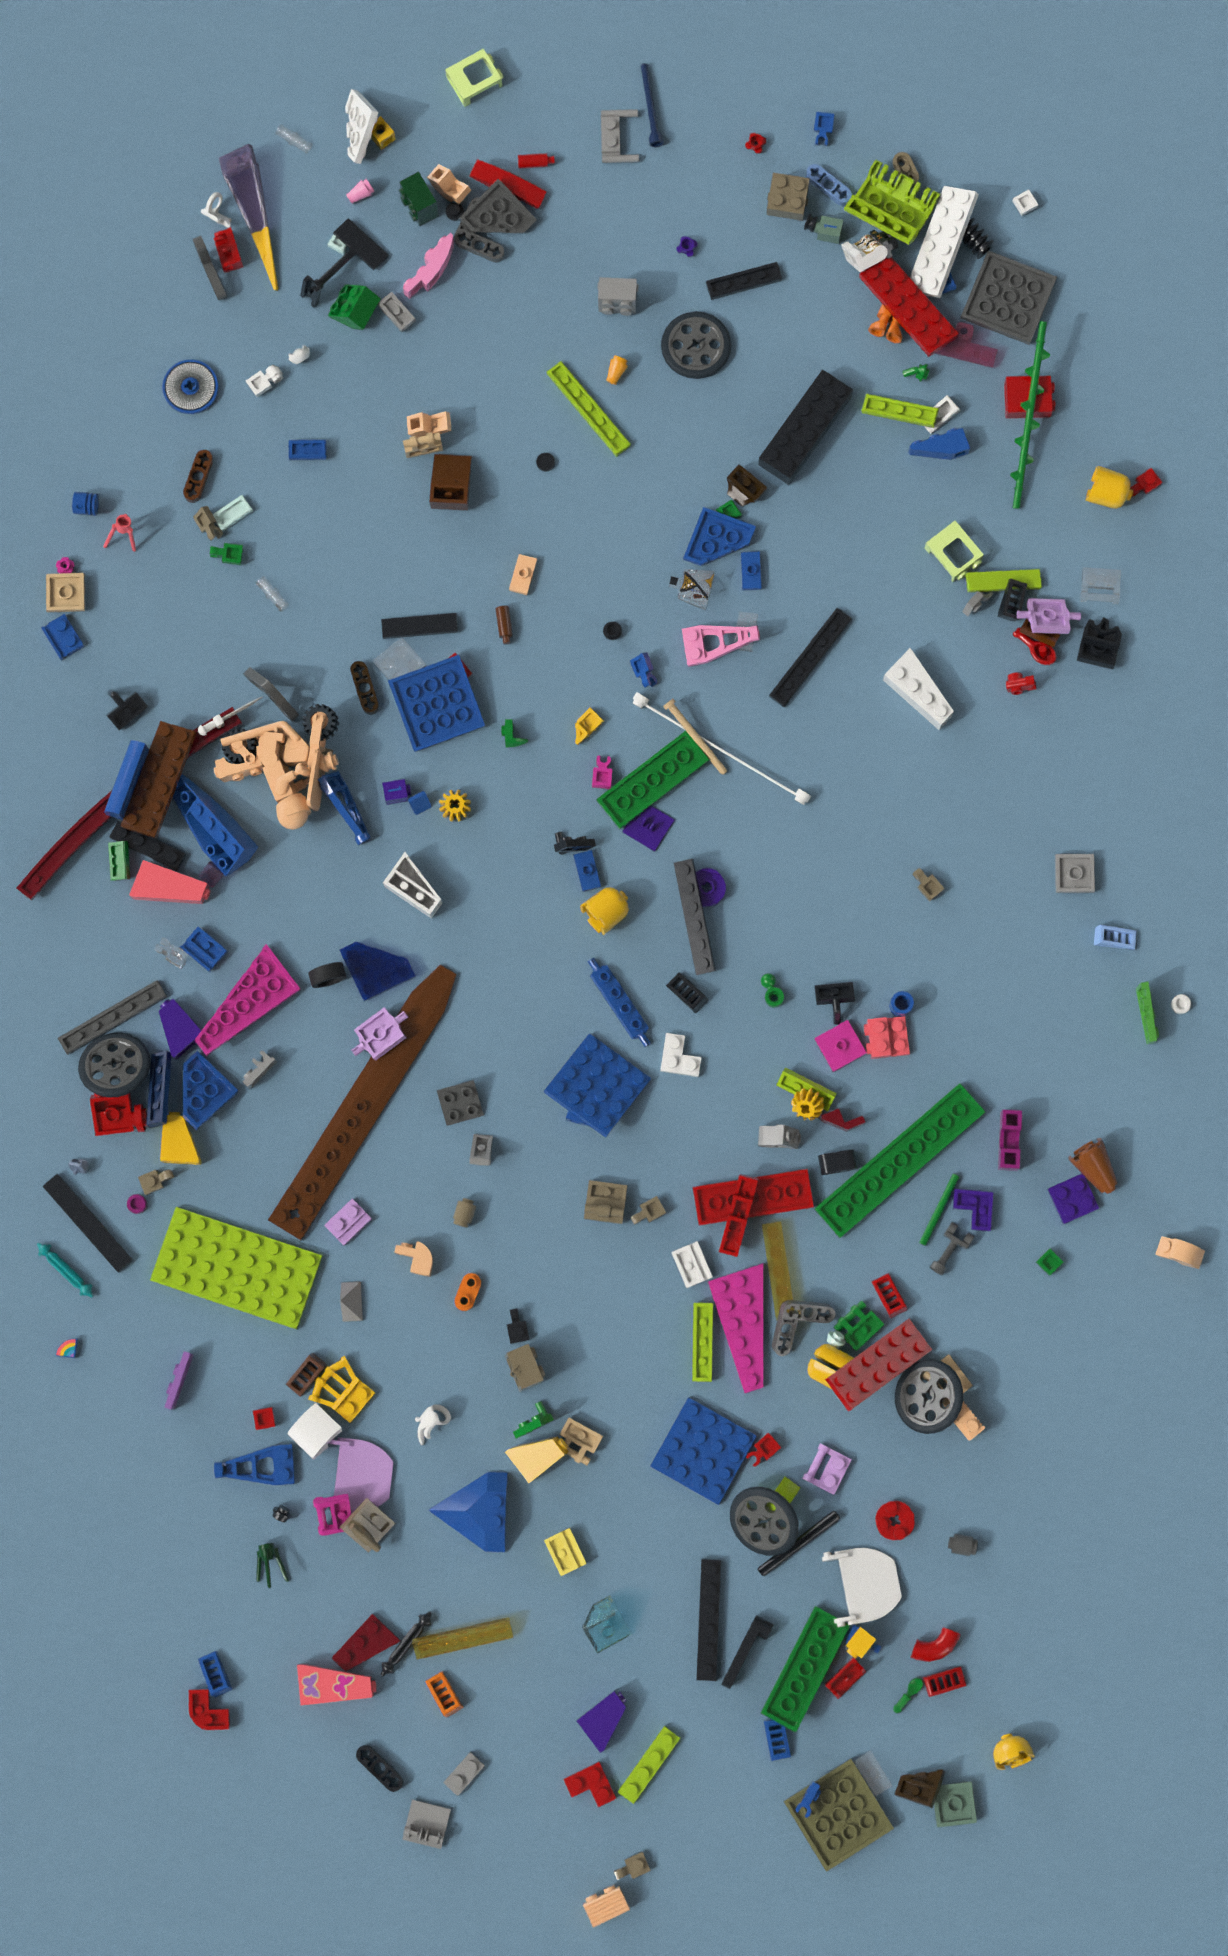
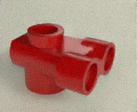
M1016 672L1007 676L1006 688L1008 693L1011 692L1012 695L1022 694L1025 690H1037L1034 675L1023 678L1022 673Z

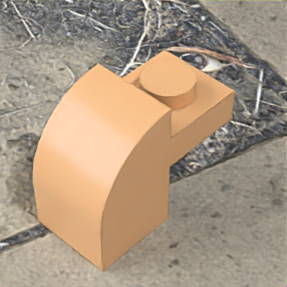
M440 164L427 177L435 190L449 202L455 201L460 204L471 191L468 185L455 178L451 170Z
M445 411L430 416L421 412L407 416L408 435L421 437L431 432L432 434H442L452 431L450 413Z
M1161 1236L1155 1255L1174 1260L1184 1266L1199 1269L1205 1251L1191 1243Z
M417 1241L415 1249L412 1248V1244L401 1242V1246L396 1245L395 1254L413 1257L411 1273L427 1277L431 1276L433 1256L423 1243Z

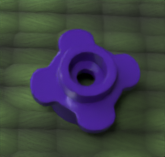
M683 236L676 250L678 253L686 254L687 257H692L694 248L698 246V243L690 237Z

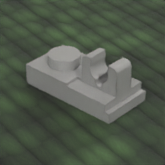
M264 1051L259 1052L263 1056L264 1061L258 1062L253 1058L252 1062L258 1068L249 1070L243 1077L245 1079L243 1083L249 1089L277 1063L273 1057L270 1058Z

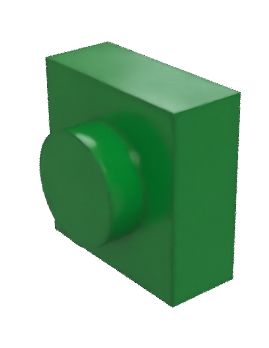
M1049 1248L1035 1263L1050 1276L1063 1261Z

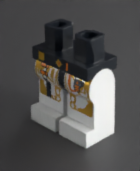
M876 230L870 231V235H864L860 241L854 244H850L848 241L841 244L846 261L859 272L885 258L892 257L891 251L899 247L895 237L890 236L884 231L878 233Z

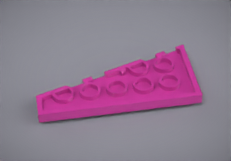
M265 944L248 970L242 975L225 1001L219 1006L216 1013L196 1037L195 1042L206 1056L300 991V987L267 944Z
M763 1264L708 1281L744 1393L763 1388Z

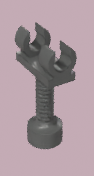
M951 1222L943 1236L951 1240L949 1246H947L940 1259L933 1261L929 1267L941 1276L947 1270L945 1264L955 1247L958 1245L966 1250L975 1237L969 1232L963 1241L953 1236L958 1227L953 1222Z

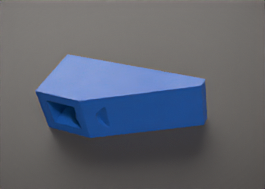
M952 428L943 435L935 434L930 436L928 440L914 441L909 446L908 453L913 456L953 460L969 454L970 446L963 428Z

